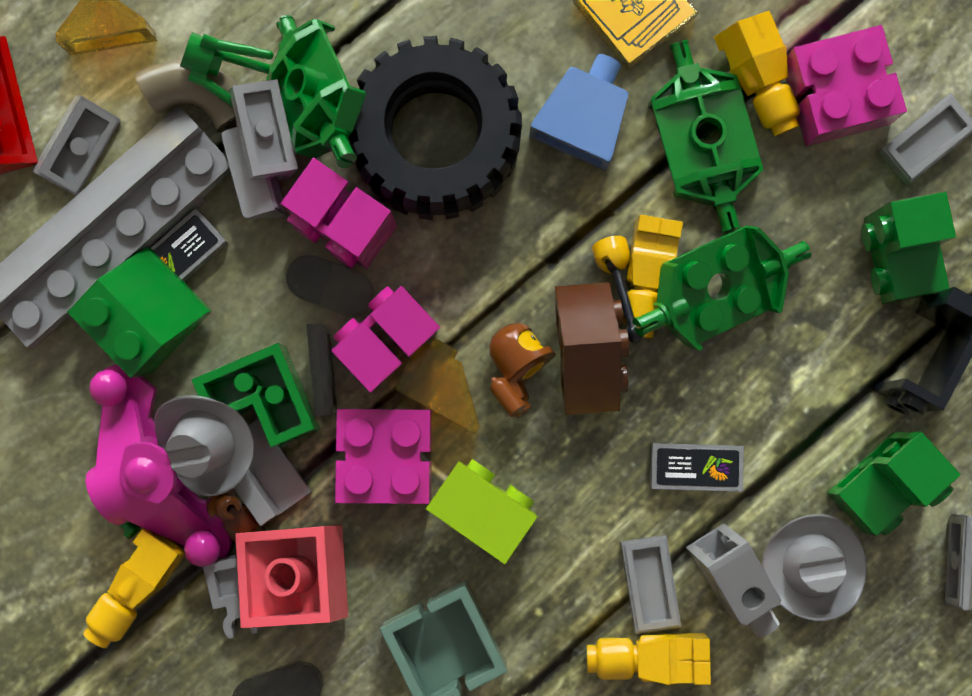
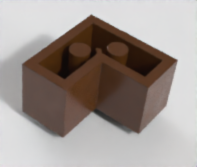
M609 282L555 286L556 327L560 347L561 389L565 415L620 411V392H628L626 364L621 365V358L629 357L627 329L619 330V327H623L621 300H613Z

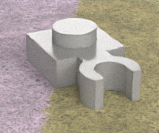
M237 554L218 558L212 565L203 567L212 608L226 607L227 616L223 621V631L228 639L234 638L237 633L235 619L240 618ZM260 627L250 628L251 634L257 633Z

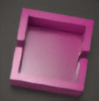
M882 25L797 46L788 54V78L786 80L796 100L801 99L811 87L814 93L807 95L799 104L800 114L797 116L805 147L891 125L907 112L896 72L888 75L886 73V70L893 64V60Z
M313 157L280 203L290 214L286 221L294 226V230L313 243L322 238L327 242L325 248L331 252L330 254L350 269H353L356 263H358L367 270L397 228L391 210L357 187H355L352 193L348 192L345 188L349 182Z
M402 285L395 292L387 286L368 303V307L373 312L359 324L352 318L333 336L338 344L331 351L369 392H372L402 364L371 330L377 323L407 356L413 354L441 328Z
M337 409L336 451H345V460L336 461L335 503L429 504L432 494V461H421V452H432V411Z

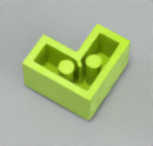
M474 459L468 465L458 461L426 510L500 562L506 564L538 517L530 509L534 501L511 484L506 491L492 484L491 481L495 474Z

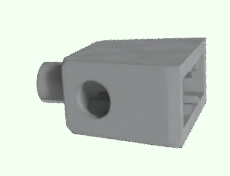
M723 523L686 547L724 609L741 626L749 625L754 635L758 638L767 636L778 628L780 623L772 609L780 604L781 598L748 541Z

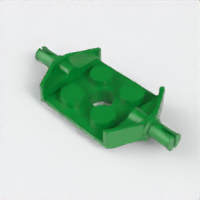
M284 15L279 18L281 22H276L283 40L278 45L279 51L274 62L269 67L266 81L278 80L294 151L296 154L309 158H317L332 151L340 168L351 167L353 165L352 161L356 162L357 157L349 143V135L354 129L366 97V92L350 86L326 35V33L335 30L334 25L318 19H312L297 28L295 19L290 15Z
M682 40L681 43L678 41L670 45L677 68L676 75L655 93L648 103L649 108H653L675 187L673 196L713 205L718 214L722 233H728L730 230L732 232L741 228L733 204L737 201L736 195L764 170L737 75L702 68L699 66V63L694 64L689 41ZM702 122H710L716 125L720 133L719 141L714 144H706L700 141L696 135L697 125Z
M747 225L664 262L660 268L657 302L653 304L654 310L633 318L632 323L636 325L634 329L642 337L662 326L667 327L685 346L701 351L703 350L702 345H699L701 342L767 311L781 313L783 311L789 276L788 270L791 266L810 259L812 254L807 251L811 249L805 241H800L798 244L785 250H780L760 227ZM719 274L722 280L721 290L714 297H710L708 284L714 275Z

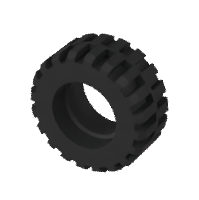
M423 36L424 45L412 47L409 39L398 43V53L392 56L383 51L374 58L376 67L373 71L370 72L364 69L358 77L359 89L366 92V97L354 129L349 135V143L357 157L355 164L364 182L371 187L373 193L382 202H389L393 205L394 210L405 215L408 212L416 213L419 219L433 220L434 215H445L447 220L459 217L458 212L470 209L471 212L483 206V201L489 196L494 198L503 188V182L506 177L511 176L516 164L517 154L519 153L522 114L518 108L519 98L514 86H509L507 83V73L499 64L492 66L488 62V54L478 47L474 48L472 52L464 49V41L450 38L449 45L438 44L437 36ZM429 93H444L459 98L472 109L478 125L477 139L471 152L456 164L438 169L422 168L407 162L397 151L392 137L393 121L401 108L412 99Z

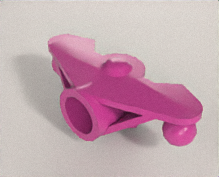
M117 364L98 372L90 381L89 386L91 398L102 406L96 466L86 473L85 480L87 492L95 508L108 522L114 525H123L131 522L182 544L185 557L192 565L205 567L212 565L218 558L225 557L232 548V540L222 528V521L216 515L213 517L208 515L206 511L207 500L199 498L196 493L189 490L179 480L176 472L171 468V462L164 448L158 445L155 422L152 419L157 388L143 376L130 378Z

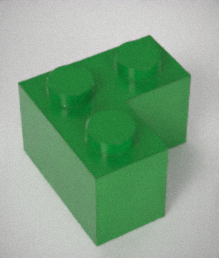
M946 191L892 201L864 217L865 224L861 228L862 241L865 249L871 251L874 268L871 270V284L875 294L881 296L882 305L925 297L950 288L940 244L956 238Z
M275 343L191 379L198 396L222 402L236 410L240 415L255 409L270 447H281L321 430L288 349L280 343Z
M892 432L835 484L827 494L863 533L878 536L880 533L887 535L902 523L904 517L901 513L910 505L922 507L930 505L933 507L944 501L954 489L951 484L961 474L922 432Z

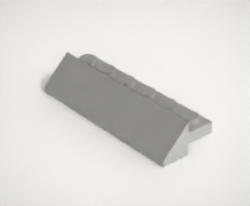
M177 106L0 263V318L27 348L34 349L66 319L74 320L67 311L97 279L144 248L152 247L195 208L198 209L206 202L203 197L231 173L227 157L180 106Z

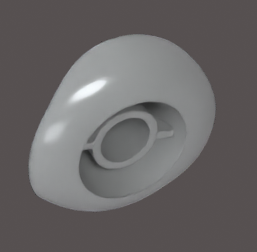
M198 395L173 398L163 403L157 409L154 421L158 445L164 448L171 462V468L189 490L203 496H216L228 492L242 480L253 459L254 442L246 421L236 410L217 400Z
M811 514L790 521L770 539L762 560V567L781 598L780 605L792 614L808 620L826 621L846 614L858 602L866 581L867 562L862 543L850 526L830 515Z

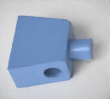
M597 54L589 73L575 67H570L534 118L530 126L529 137L606 171L613 156L629 94L626 90L613 85L621 64L610 56Z

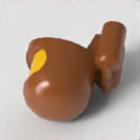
M511 323L497 331L489 345V355L503 375V378L498 376L491 378L492 384L490 389L511 417L516 416L520 418L532 408L527 401L529 394L524 382L539 372L556 356V353L550 346L543 347L528 325Z

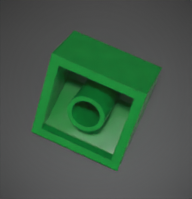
M151 247L144 248L97 279L67 311L130 378L152 374L212 312Z

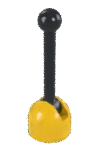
M623 236L603 238L592 246L594 260L598 268L603 272L613 274L628 326V339L632 343H637L642 340L643 336L640 337L634 329L636 325H633L632 320L635 317L622 275V270L628 266L630 261L627 239Z

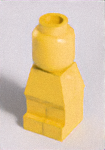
M770 10L737 21L713 38L719 52L724 50L730 65L729 72L737 75L740 86L748 96L756 93L757 96L753 99V106L763 128L771 129L774 137L800 126L796 118L800 114V107L790 85L781 83V81L788 78L787 51Z
M641 214L635 220L626 277L630 287L634 288L628 291L634 317H639L654 310L653 304L657 302L660 268L664 262L677 257L683 226L682 221ZM623 312V323L627 325ZM654 330L645 334L643 338L653 339Z
M142 529L133 541L138 546L128 561L121 564L108 590L109 593H104L87 615L86 624L88 627L83 635L90 642L101 648H107L111 642L120 641L137 616L135 608L141 606L166 585L168 579L185 557L184 548L166 537L150 530Z
M663 632L656 635H642L639 639L635 640V645H633L629 638H600L596 645H587V673H597L598 678L601 680H628L636 673L642 682H659L667 685L676 683L711 685L710 639L705 633Z

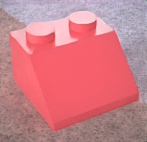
M342 525L235 533L241 628L330 623L348 617Z

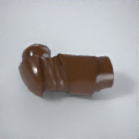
M231 489L226 493L210 496L206 502V511L210 517L216 515L222 521V528L236 545L235 533L267 530L259 525L247 506L241 504L240 500L234 496L236 491Z

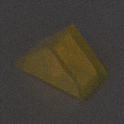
M80 0L55 33L56 43L70 56L157 41L156 32L145 18L119 0Z

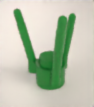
M192 32L180 67L191 71L188 81L203 86L233 108L230 93L207 77L208 73L217 76L222 61L268 74L270 64L244 56L271 60L274 54L270 50L219 40L207 34L201 36Z

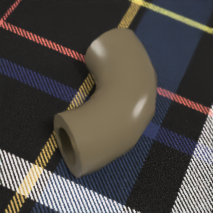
M172 59L158 63L135 73L136 81L144 97L156 113H160L175 105L189 104L203 110L219 133L237 127L234 109L203 86L188 81L191 71L180 67L182 59ZM220 69L217 76L209 73L207 75L210 80L227 92H229L232 86L239 85L231 75Z

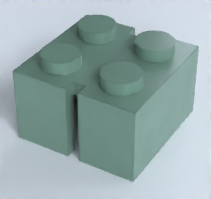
M466 580L429 598L427 603L428 610L425 611L422 604L419 603L385 620L380 627V631L412 696H461L462 685L458 678L466 675L465 684L468 690L471 691L508 672L507 662Z

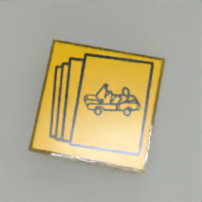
M573 0V4L626 70L637 64L698 15V11L689 0Z

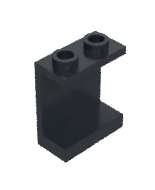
M956 287L925 296L921 300L915 313L946 329V332L918 385L906 378L877 383L874 391L886 397L883 403L887 407L904 415H909L911 411L924 414L925 411L945 409L972 358V296Z

